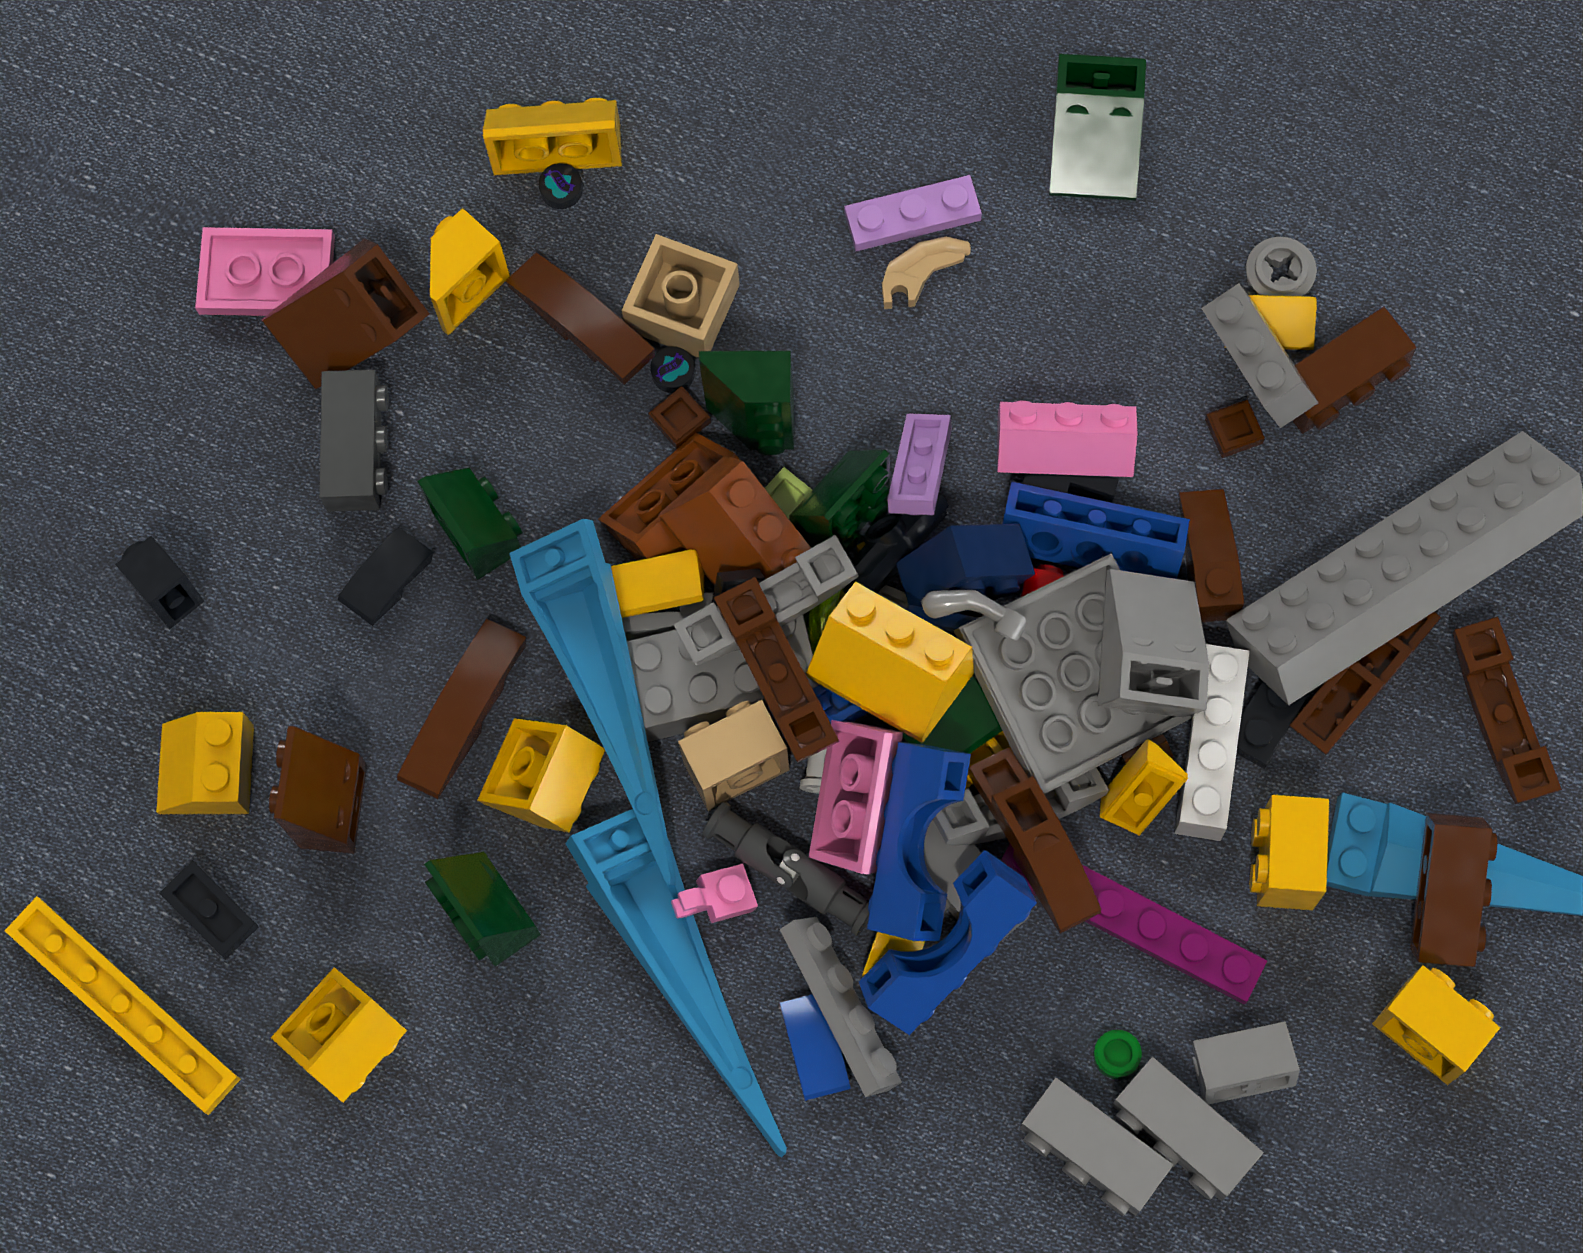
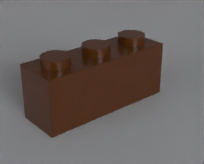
M1382 307L1295 365L1318 401L1317 405L1292 420L1302 434L1314 426L1318 430L1327 427L1340 415L1338 410L1349 403H1352L1354 406L1360 405L1376 391L1374 387L1385 379L1392 383L1410 370V361L1417 347L1385 307Z
M1426 813L1410 950L1418 962L1475 967L1477 952H1483L1485 949L1486 927L1484 924H1481L1483 907H1488L1491 902L1492 883L1491 879L1486 877L1488 861H1494L1496 858L1498 840L1497 834L1492 832V828L1483 817Z

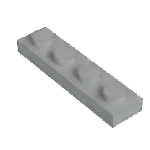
M817 917L793 920L782 927L780 931L864 1096L869 1097L887 1092L901 1084L902 1081L896 1071L895 1059L884 1048L874 1029V1019L868 1009L861 1004L853 988L852 976L848 969L840 963L832 947L831 935L826 927L819 922Z

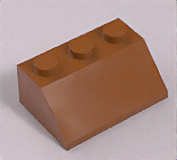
M695 433L598 520L636 560L686 551L658 514L723 456L739 458L732 451Z
M723 456L658 514L685 550L694 549L697 551L703 572L714 586L718 572L759 568L765 579L796 563V556L811 549L744 461L728 456Z

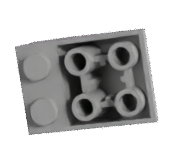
M1108 569L1098 706L1183 718L1205 711L1207 709L1209 661L1195 583L1193 581Z

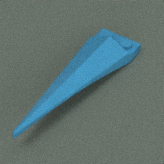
M581 519L509 554L521 595L580 699L624 788L664 881L669 885H676L673 860L611 564L605 563L593 520Z
M1341 793L1337 797L1328 842L1326 886L1363 896L1416 900L1426 816L1393 803L1385 804ZM1498 844L1495 860L1488 861L1486 878L1491 879L1492 883L1490 907L1583 916V876Z
M633 809L571 835L565 844L588 881L586 888L772 1149L782 1158L786 1154L787 1147L743 1049L710 964L694 915L677 919L671 901L677 899V894L685 891L670 841L669 846L676 875V885H669L664 881Z

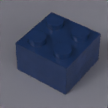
M1020 524L949 526L896 563L908 605L922 607L921 601L929 592L940 590H976L995 601L998 598L1010 596L1020 590L1019 584L1035 575ZM965 610L968 616L981 614L980 612Z

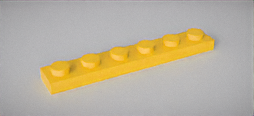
M38 896L5 929V932L205 1114L209 1115L241 1080Z

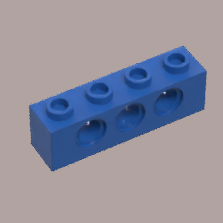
M1011 481L1002 524H1020L1031 558L1082 568L1112 553L1121 571L1177 579L1185 552L1190 519Z

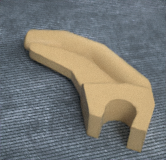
M947 236L921 241L890 261L882 282L884 309H892V295L896 292L905 293L908 297V307H915L924 284L934 271L962 263L965 256H968L971 252L970 242Z

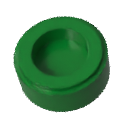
M1111 1030L1103 1034L1098 1039L1093 1051V1059L1097 1069L1103 1075L1112 1079H1123L1133 1074L1139 1066L1142 1057V1050L1138 1040L1124 1030Z

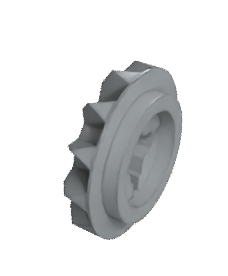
M1273 237L1260 242L1250 252L1245 267L1248 286H1252L1258 295L1303 296L1309 293L1317 273L1316 262L1309 249L1299 241L1288 237ZM1290 260L1287 273L1290 279L1282 276L1279 280L1272 282L1273 268L1271 265L1279 268Z

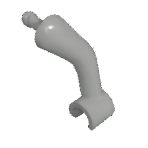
M976 590L931 591L921 601L925 614L934 619L965 610L980 612L997 622L994 628L996 633L1013 640L1020 639L1027 625L1026 618L1023 615L1001 606Z

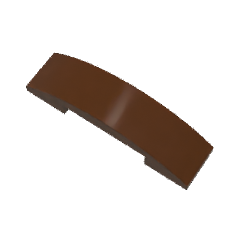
M756 577L714 597L797 763L840 742Z
M1495 617L1455 629L1453 636L1457 655L1475 716L1494 764L1515 804H1519L1562 790L1546 746L1540 747L1511 669L1510 663L1514 659L1499 618Z

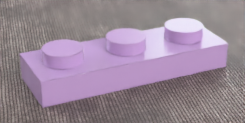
M970 175L844 206V213L855 252L981 221L982 216Z
M906 415L887 499L889 513L934 515L952 430L951 415Z

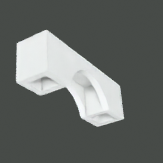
M1206 644L1209 661L1207 709L1192 715L1191 733L1185 765L1188 779L1180 789L1174 834L1221 841L1227 829L1250 651Z

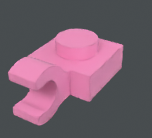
M743 864L700 875L696 880L698 888L679 892L677 894L678 898L671 901L677 919L707 911L711 923L751 913L758 907Z

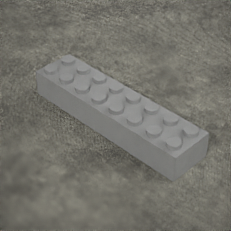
M1521 431L1228 618L1226 622L1234 647L1236 649L1249 650L1248 667L1288 705L1292 704L1582 517L1583 488L1580 473L1524 431Z

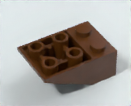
M364 238L261 321L314 389L321 387L322 371L349 370L397 341L430 313L379 245Z
M288 726L286 740L281 739L277 747L276 764L278 768H281L279 786L273 785L270 792V813L274 814V819L300 849L354 854L367 771L366 762L360 754L298 727Z

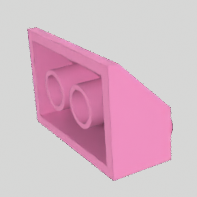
M1029 401L1000 402L998 409L997 472L1133 477L1138 436L1136 406H1122L1119 404L1079 405L1071 402L1061 404L1031 403Z
M831 720V726L840 742L828 747L826 750L809 858L857 873L871 874L877 871L876 857L881 848L885 824L884 809L889 800L893 776L892 762L897 753L898 742H902L903 732L874 725Z

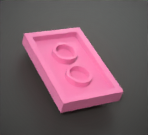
M203 227L195 305L198 314L267 316L333 264L335 245L333 230Z

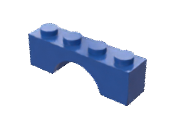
M898 742L897 753L892 762L893 776L889 800L884 809L885 824L881 848L876 857L877 872L874 890L868 905V930L912 941H940L947 893L936 885L927 870L924 859V840L933 818L950 804L963 801L971 754L925 744Z
M986 850L953 882L960 898L961 910L958 921L952 931L939 943L923 950L904 952L889 949L859 981L868 1009L908 1035L933 1015L936 1007L953 990L958 989L964 983L967 975L985 957L990 956L996 950L999 942L1016 924L1023 922L1030 914L1031 909L1037 904L1026 879Z

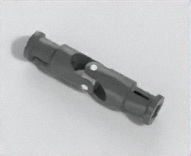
M722 802L714 811L703 830L702 835L707 839L714 837L735 851L737 859L777 885L786 888L794 896L821 914L830 913L850 926L851 933L854 935H860L868 924L869 900L846 886V879L818 861L809 858L802 851L758 822L752 825L732 812L730 804ZM770 857L783 858V860L777 866Z

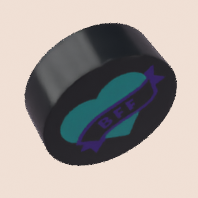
M564 163L553 164L547 167L539 178L541 197L552 208H570L582 196L583 184L581 176L571 165Z
M679 347L661 349L656 353L650 364L654 384L660 390L667 393H674L681 386L687 389L695 377L694 361L691 355Z

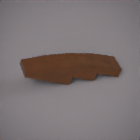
M537 252L505 281L506 285L565 340L570 339L594 362L598 360L624 385L656 356L655 349L619 316Z
M1435 612L1431 613L1327 680L1290 724V727L1323 754L1327 755L1425 639L1441 617Z
M485 620L460 659L423 724L397 775L398 781L436 799L440 797L481 734L483 720L504 689V679L525 649V636L493 621Z

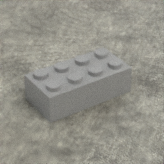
M801 615L781 628L807 677L806 672L813 653L804 618ZM676 630L627 641L648 742L683 734L689 728L701 722L707 721L710 725L726 718L725 713L730 708L744 701H750L751 704L762 700L768 713L770 712L767 708L769 706L740 648L696 666ZM807 677L812 689L819 685Z

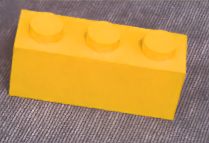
M590 98L583 103L564 104L560 101H548L541 104V106L521 107L517 104H505L498 109L486 110L483 139L494 175L543 172L547 167L558 163L571 165L575 169L622 166L620 119L616 100L607 101L603 98Z
M855 582L829 615L806 674L809 679L923 743L973 676L972 646Z

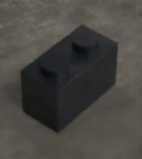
M152 536L144 542L138 541L129 546L123 553L122 559L115 564L169 630L204 602L187 576Z

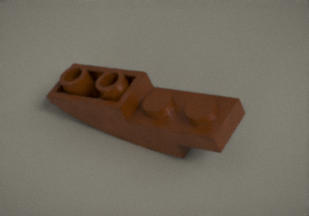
M1010 747L969 766L968 775L1013 847L1014 860L1058 932L1062 933L1100 914L1101 907L1058 817L1034 776L1028 778Z

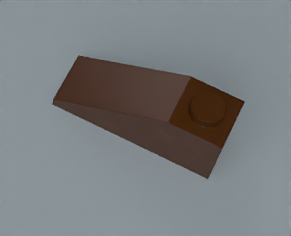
M1224 489L1179 492L1181 518L1190 519L1185 546L1188 581L1195 583L1201 622L1226 621L1242 610L1244 596L1239 557Z

